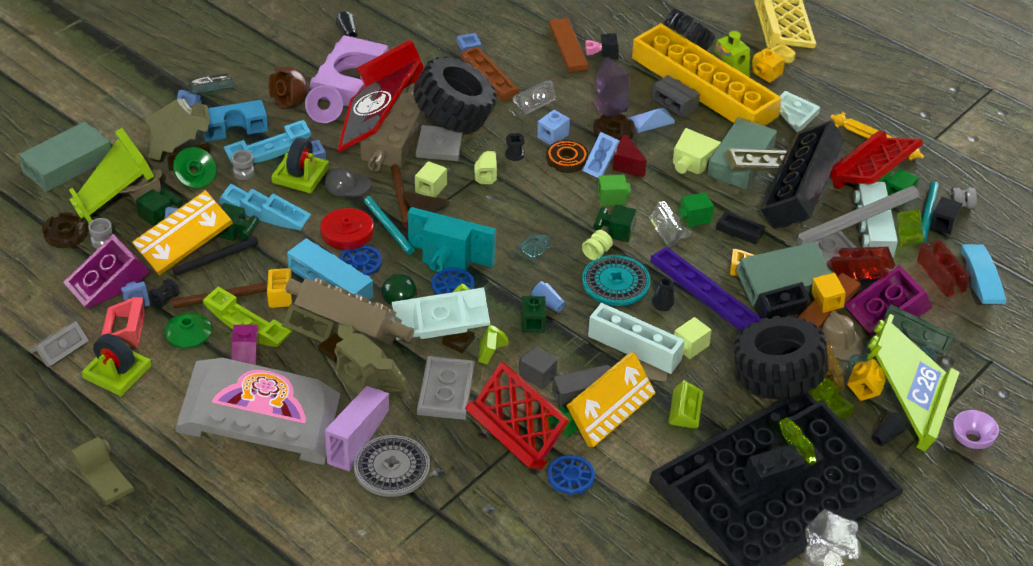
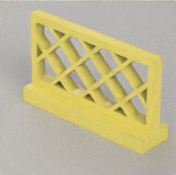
M755 0V6L768 49H772L781 43L790 46L815 48V38L802 0Z

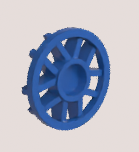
M368 245L344 250L340 255V260L352 265L356 270H363L361 273L364 275L378 273L379 268L382 266L380 252Z
M460 268L443 269L432 278L434 295L452 293L460 284H465L468 288L474 289V278L469 272Z
M561 456L555 459L548 468V483L553 486L555 491L558 490L569 494V496L578 493L582 495L584 491L593 486L595 479L594 468L589 461L580 456ZM563 461H571L570 465H567ZM577 461L581 464L579 466H576L575 462ZM571 485H576L577 488L572 489Z

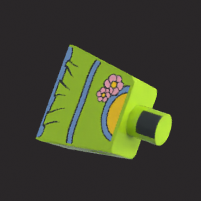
M731 31L729 36L717 40L713 55L749 77V47L740 40L741 34L738 31Z

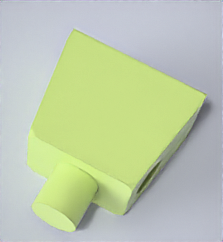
M685 128L674 149L673 164L676 171L684 174L687 170L695 174L702 173L709 167V160L721 142Z

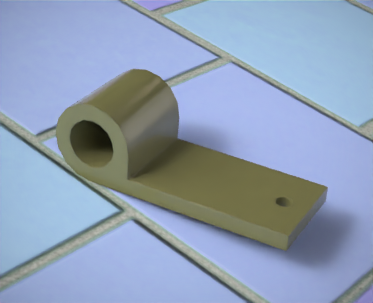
M96 437L71 449L70 456L81 475L105 504L108 505L133 492L134 487L110 460L109 453H111V448L107 440H101L99 437Z

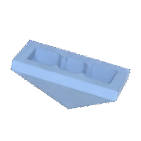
M666 108L629 117V120H633L637 133L675 122Z
M600 132L582 171L597 178L604 176L620 141Z

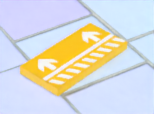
M205 190L135 239L132 244L160 276L229 227L233 222Z
M632 352L627 354L566 406L587 446L594 447L656 393L636 353Z

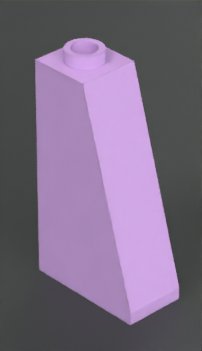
M366 386L326 428L327 464L350 472L354 466L357 453L363 445L370 441L389 411V393Z

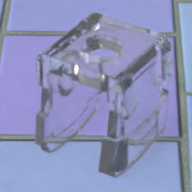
M824 509L807 525L805 530L808 546L805 548L804 557L808 560V564L811 566H844L839 555L850 559L861 557L860 542L856 540L855 536L858 531V523Z

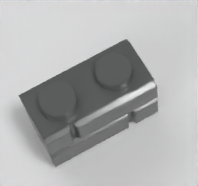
M669 75L653 85L652 100L683 119L696 111L699 106L700 94Z

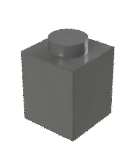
M534 346L520 358L519 375L543 390L553 380V377L557 376L558 359Z

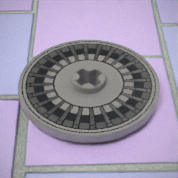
M400 435L381 436L367 442L361 447L354 460V472L358 482L366 490L387 497L405 495L418 489L427 479L430 470L429 456L424 447L415 440Z

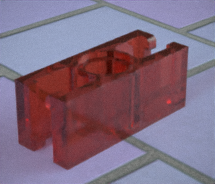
M935 240L932 251L929 249L930 245L928 243L921 244L917 261L946 297L953 296L955 285L959 289V293L966 292L970 275L942 240Z
M888 246L841 248L838 251L840 257L833 256L830 260L837 277L843 273L852 279L885 278L888 275V270L885 268L893 269L896 266Z

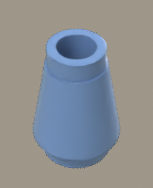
M541 281L532 290L531 296H546V307L557 313L562 311L566 305V302L549 283Z

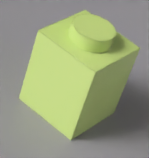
M429 161L415 175V192L421 195L436 197L447 185V168Z
M695 317L677 328L674 333L675 336L685 340L683 355L691 359L710 344L711 329Z

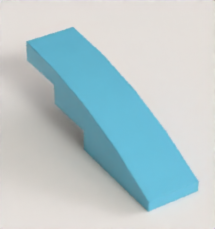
M233 184L228 186L219 200L221 204L227 203L244 208L245 215L249 217L257 216L259 221L301 231L311 217L310 213L273 193L270 197L254 189L247 193Z
M962 244L961 254L966 260V271L971 276V288L983 304H1006L1001 280L983 244Z

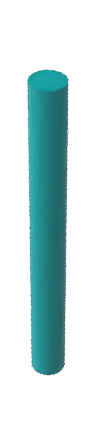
M937 182L930 183L918 236V242L920 243L927 241L939 187Z
M367 196L364 199L367 207L407 255L413 254L415 249L375 201L370 196Z

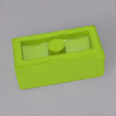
M685 380L677 385L673 390L668 423L674 426L697 429L699 427L703 391Z

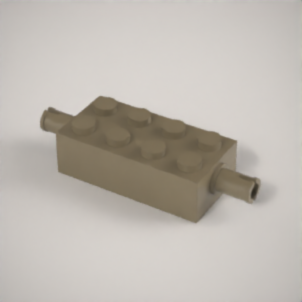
M413 84L408 86L406 93L401 92L378 131L360 141L361 160L368 161L367 166L372 171L374 168L376 172L379 171L382 164L388 166L396 164L399 168H402L421 131V126L424 125L427 119L425 112L421 111L418 103L415 102L413 90H411Z
M316 277L314 281L305 278L303 283L291 278L286 284L285 291L297 296L294 302L295 305L336 324L353 325L358 333L390 346L395 337L406 342H410L413 338L414 328L401 324L402 320L395 316L397 312L385 305L371 302L367 298L349 293L341 287H334Z

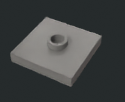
M422 125L416 149V158L458 161L463 131L454 132L453 129L448 130L444 127Z

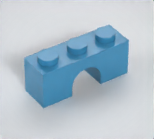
M262 100L208 108L210 122L207 132L203 131L205 141L227 138L226 130L232 126L245 128L247 135L268 131L267 115Z

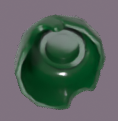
M393 274L384 281L381 293L385 302L392 306V302L414 299V296L417 295V289L411 277L405 274Z

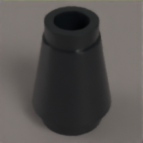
M348 11L339 13L336 17L338 28L345 36L356 38L357 31L354 16Z
M668 277L659 279L652 298L654 307L659 311H668L675 304L673 281Z
M897 412L886 414L872 435L873 442L882 447L904 433L907 426L905 418Z

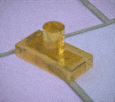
M826 341L828 355V372L826 376L829 375L837 393L845 390L844 377L829 341Z

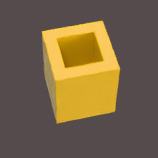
M835 273L813 278L812 295L822 313L844 308L846 292Z

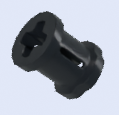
M510 133L506 137L508 149L505 156L511 161H519L524 157L522 145L525 143V139L522 134Z
M166 278L161 286L157 289H151L148 294L153 304L162 308L170 298L177 297L180 294V290L172 279Z

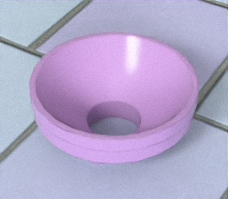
M320 85L308 93L305 100V108L308 115L314 121L330 123L340 116L343 109V100L335 88ZM326 97L329 99L330 106L328 109L322 110L318 107L317 103L320 98Z
M966 410L959 413L954 419L953 434L967 448L984 449L990 447L998 437L999 427L997 422L984 412ZM966 435H976L980 440L971 441Z

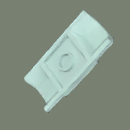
M484 288L392 302L393 311L397 312L395 316L402 320L401 324L414 328L413 338L420 337L421 339L463 333L467 332V329L490 325Z

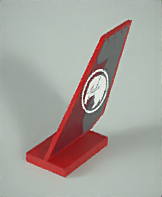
M411 39L357 67L365 87L350 99L338 145L339 152L376 133L403 89L415 83L419 78L424 66Z

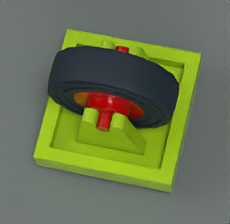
M301 137L296 138L288 152L285 153V158L271 176L272 183L311 194L329 169V161L314 157L310 140Z
M109 333L103 334L93 345L96 358L82 371V377L122 397L152 366L151 359L132 351L129 345L119 337Z

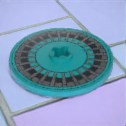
M608 255L597 258L586 266L582 275V284L587 294L596 301L612 306H625L636 303L645 297L650 288V275L641 263L632 258Z

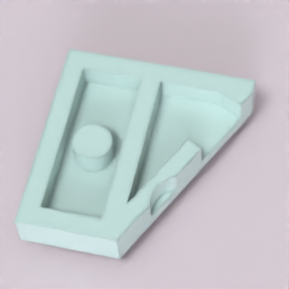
M787 91L780 95L782 99L779 114L796 132L802 131L820 112L819 106Z

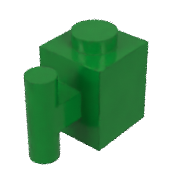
M900 168L894 175L893 171L890 170L877 182H885L889 196L910 186L917 188L919 177Z

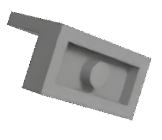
M77 321L29 348V351L31 353L37 351L45 365L49 367L89 340Z

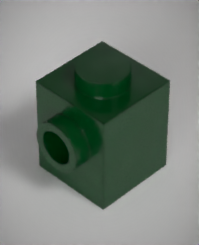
M522 296V332L545 333L546 296Z

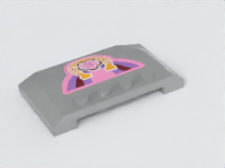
M227 358L200 360L195 363L175 432L201 437L202 431L301 453L300 460L324 465L327 455L325 430L335 420L340 393L315 378Z

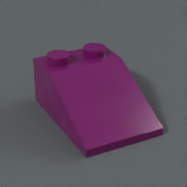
M113 234L64 281V284L84 307L88 309L122 293L121 287H125L126 283L133 281L139 283L150 270Z
M901 265L894 268L844 305L870 336L877 334L874 332V329L878 322L883 320L890 304L918 318L933 308L927 293Z

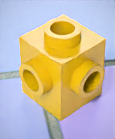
M765 48L753 56L751 72L771 83L783 74L785 58Z
M871 359L865 362L861 361L853 367L847 385L859 400L863 401L880 395L887 377L875 359Z

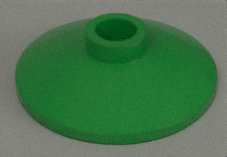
M189 147L177 154L174 159L173 170L176 178L184 186L192 189H201L208 186L214 180L216 164L213 157L207 151L197 147ZM190 168H194L196 173H192Z
M196 313L177 315L170 319L164 328V336L167 342L172 346L185 349L194 348L205 343L212 332L210 321Z

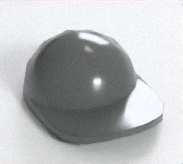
M342 167L333 169L325 178V188L327 191L341 197H360L365 195L372 186L371 179L367 176L352 173L350 170Z

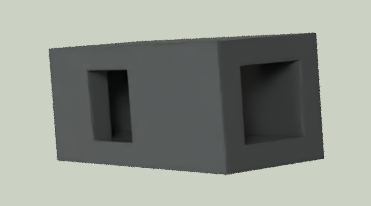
M609 365L554 376L553 395L555 400L559 402L558 407L568 409L566 405L610 369Z

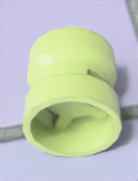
M603 230L595 231L591 238L582 244L583 253L591 260L602 257L604 252L612 247V238Z

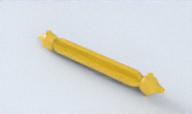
M844 112L830 116L837 128L844 126L846 130L866 139H869L879 131L854 119H846ZM886 134V135H887V138H894V137H892V136ZM918 148L908 156V160L923 159L924 155L920 153Z

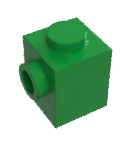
M706 192L681 197L678 215L687 227L712 222L714 205Z

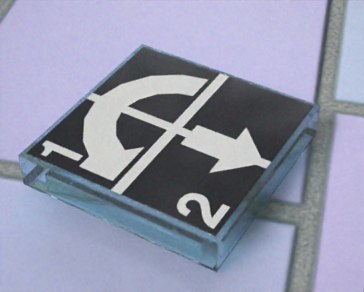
M228 73L187 80L188 87L194 94L234 86L233 79Z

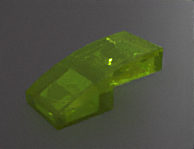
M920 209L898 213L901 246L924 242Z
M825 377L822 383L814 390L810 389V395L817 402L823 400L840 420L854 414V405L839 395V386Z
M788 417L779 421L782 434L788 444L794 443L800 455L811 465L815 464L816 458L813 443L802 434V430Z

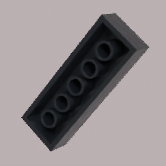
M832 120L796 132L760 209L773 229L788 227L793 223L804 222L811 218L845 140Z

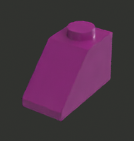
M234 325L232 360L258 365L260 347L258 325Z

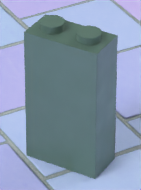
M738 118L709 160L707 176L747 190L758 171H732L725 152L728 149L772 150L775 146L777 130Z
M83 122L19 154L22 171L43 190L48 192L98 166L112 148L109 139L99 134L95 127H91L86 122Z
M816 242L741 258L736 269L752 308H756L755 304L760 293L803 282L808 295H812L813 278L832 273L827 268L823 252L818 248Z

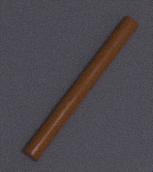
M394 164L391 166L393 182L403 227L408 228L409 209L407 201L403 197V192L405 191L398 165Z
M264 283L226 289L225 291L239 297L266 292ZM211 292L172 299L173 308L203 303V299Z

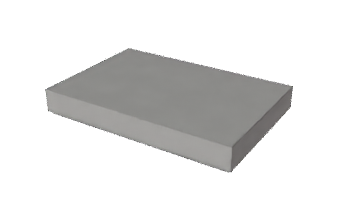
M428 356L417 415L466 420L467 410L465 407L469 403L475 361Z

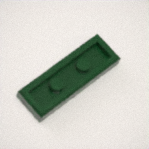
M890 304L883 321L889 314H892L894 316L892 324L900 331L906 330L912 342L943 357L946 356L955 337L954 334Z

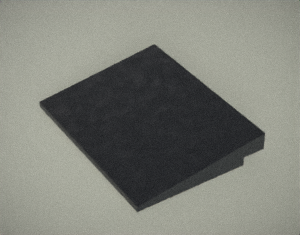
M809 392L804 395L799 394L795 398L789 399V397H786L652 471L649 483L728 566H782L903 492L898 483L823 400L817 402ZM794 443L806 463L799 480L785 485L777 484L772 489L754 494L743 475L748 458Z

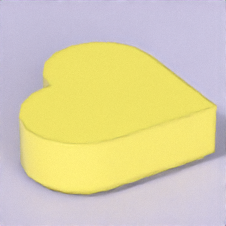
M783 43L770 49L784 57L786 63L794 61L795 51Z

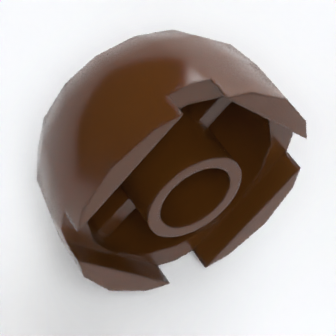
M293 67L275 68L274 70L276 71L270 75L268 83L270 97H274L278 102L274 104L279 108L297 106L305 99L308 85L304 75Z

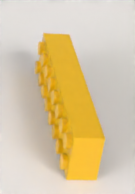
M662 23L634 38L632 59L662 78L669 75L687 87L696 90L700 94L699 101L731 122L735 123L738 118L765 126L779 117L782 97Z

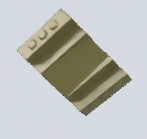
M179 98L146 117L144 121L151 130L147 142L148 158L160 160L162 151L173 153L174 148L187 140H195L197 130L207 132L210 122L208 105L195 103L189 106L185 98Z
M339 324L338 336L342 341L337 343L335 348L338 378L357 394L366 386L380 389L383 392L407 393L408 381L394 360L388 359L383 350L364 334H359L353 325Z

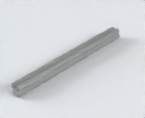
M915 186L905 188L799 233L798 240L801 245L815 242L918 197V190Z

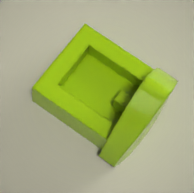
M492 325L487 327L479 343L478 362L487 365L496 348L508 345L509 339L503 331Z

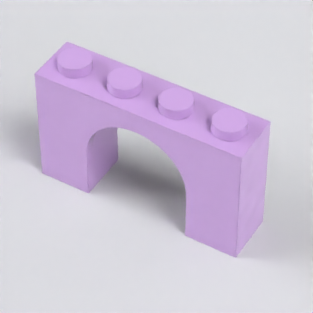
M343 35L341 40L335 44L332 53L328 54L325 63L320 66L317 75L311 79L310 88L313 89L320 85L331 86L340 93L343 105L349 106L350 99L365 86L361 79L348 77L340 74V72L350 68H357L386 53L388 45ZM326 97L320 98V100L330 102Z

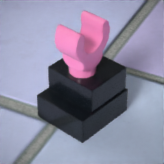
M617 33L602 34L601 43L592 40L585 41L586 54L593 55L601 51L602 57H610V60L618 59Z

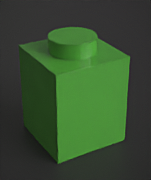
M624 174L599 176L597 192L600 206L626 205L627 196L631 195L630 183H626Z

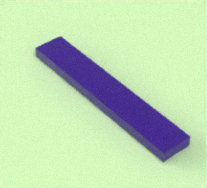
M668 247L651 256L650 262L739 331H742L744 328L748 329L750 324L758 323L762 319Z

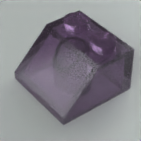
M606 58L598 69L596 80L597 96L595 98V105L605 116L628 111L630 74L610 58Z

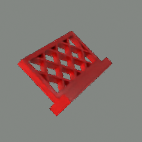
M886 131L876 132L833 165L830 175L834 188L841 189L847 183L874 184L923 145L922 139L887 138Z
M500 362L475 402L469 401L465 407L477 421L528 468L540 470L547 463L545 457L570 421L505 362ZM505 371L508 374L509 385L501 386L500 377ZM517 387L524 388V400H516ZM509 389L510 402L502 404L501 391ZM495 392L496 405L489 406L485 400L490 393ZM539 401L541 403V414L533 415L532 402ZM526 404L527 417L518 418L517 405ZM511 406L512 419H503L502 408ZM555 416L560 420L554 430H549L548 417ZM542 418L543 432L534 433L533 420ZM527 421L528 434L521 435L519 433L518 422ZM543 436L544 445L538 451L535 448V437Z

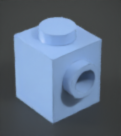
M556 110L551 111L538 121L537 138L549 145L563 140L569 135L570 118Z

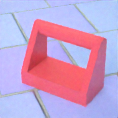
M133 297L109 307L101 336L112 333V335L119 337L127 343L130 348H138L145 318L143 298ZM115 317H129L126 328L112 333Z

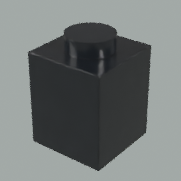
M941 197L933 212L930 228L951 235L959 220L963 203Z

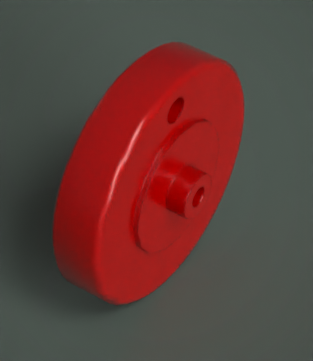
M354 208L337 209L328 213L321 220L320 234L322 240L333 248L342 250L356 249L367 244L372 239L374 223L372 218L364 211Z

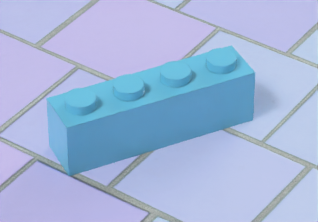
M307 238L287 252L288 268H291L294 273L302 278L314 281L316 277L334 287H341L349 293L358 294L368 300L373 297V280L368 275L359 272L352 265L343 262L337 256L327 252Z

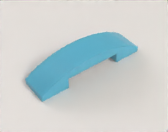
M301 120L284 126L285 133L248 146L242 140L225 146L224 150L231 163L233 153L239 150L251 152L253 163L262 162L287 153L296 138L308 139L311 136V132L305 121Z

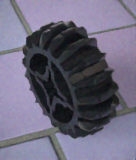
M673 9L664 22L666 27L705 51L712 46L715 35L709 29L677 9Z

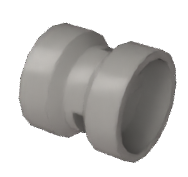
M239 150L233 153V176L238 180L251 179L255 173L252 153L246 150Z
M951 188L949 199L963 203L962 207L966 209H974L977 201L975 188H966L965 190Z
M97 218L89 223L88 227L92 246L98 249L113 235L111 233V222L105 218Z

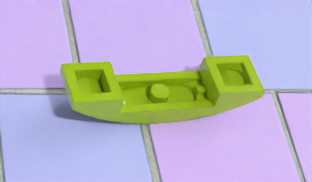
M219 286L203 299L205 306L231 329H233L234 325H258L260 344L278 347L292 334V330L282 327V324L275 319L269 323L237 304L236 296Z

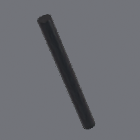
M254 236L172 268L173 274L178 276L258 245V240Z

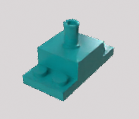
M413 207L408 211V242L412 247L423 249V263L429 264L431 270L435 271L436 267H438L437 272H441L443 268H460L467 271L471 262L493 267L496 256L495 228Z

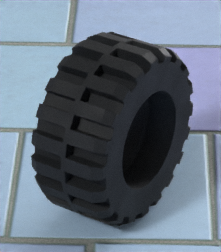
M440 56L428 61L413 87L415 102L418 103L419 109L424 111L428 118L433 119L434 123L444 126L445 129H453L454 132L463 131L464 133L476 131L482 127L496 104L494 86L485 75L480 73L479 69L470 66L471 64L464 63L458 58L452 59L449 56Z
M774 316L772 319L764 318L758 323L750 324L748 329L744 328L735 340L734 354L738 380L747 390L755 395L761 394L764 398L775 397V399H783V397L795 398L799 394L804 395L810 389L814 390L817 388L828 372L826 337L819 327L811 321L807 322L803 318L795 319L793 316L783 318Z

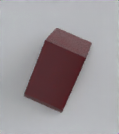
M627 135L622 136L614 153L613 170L644 177L646 158Z

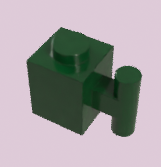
M162 188L159 193L152 189L136 199L138 216L154 227L165 219L167 207H171L173 204L180 208L183 205V200L166 188Z
M223 203L221 208L230 217L233 224L217 234L216 237L235 241L240 234L242 239H247L258 224L259 218L251 216L249 221L245 220L244 208Z
M615 205L612 215H610L606 207H601L593 228L601 230L603 226H607L608 234L612 239L629 242L636 224L637 209Z

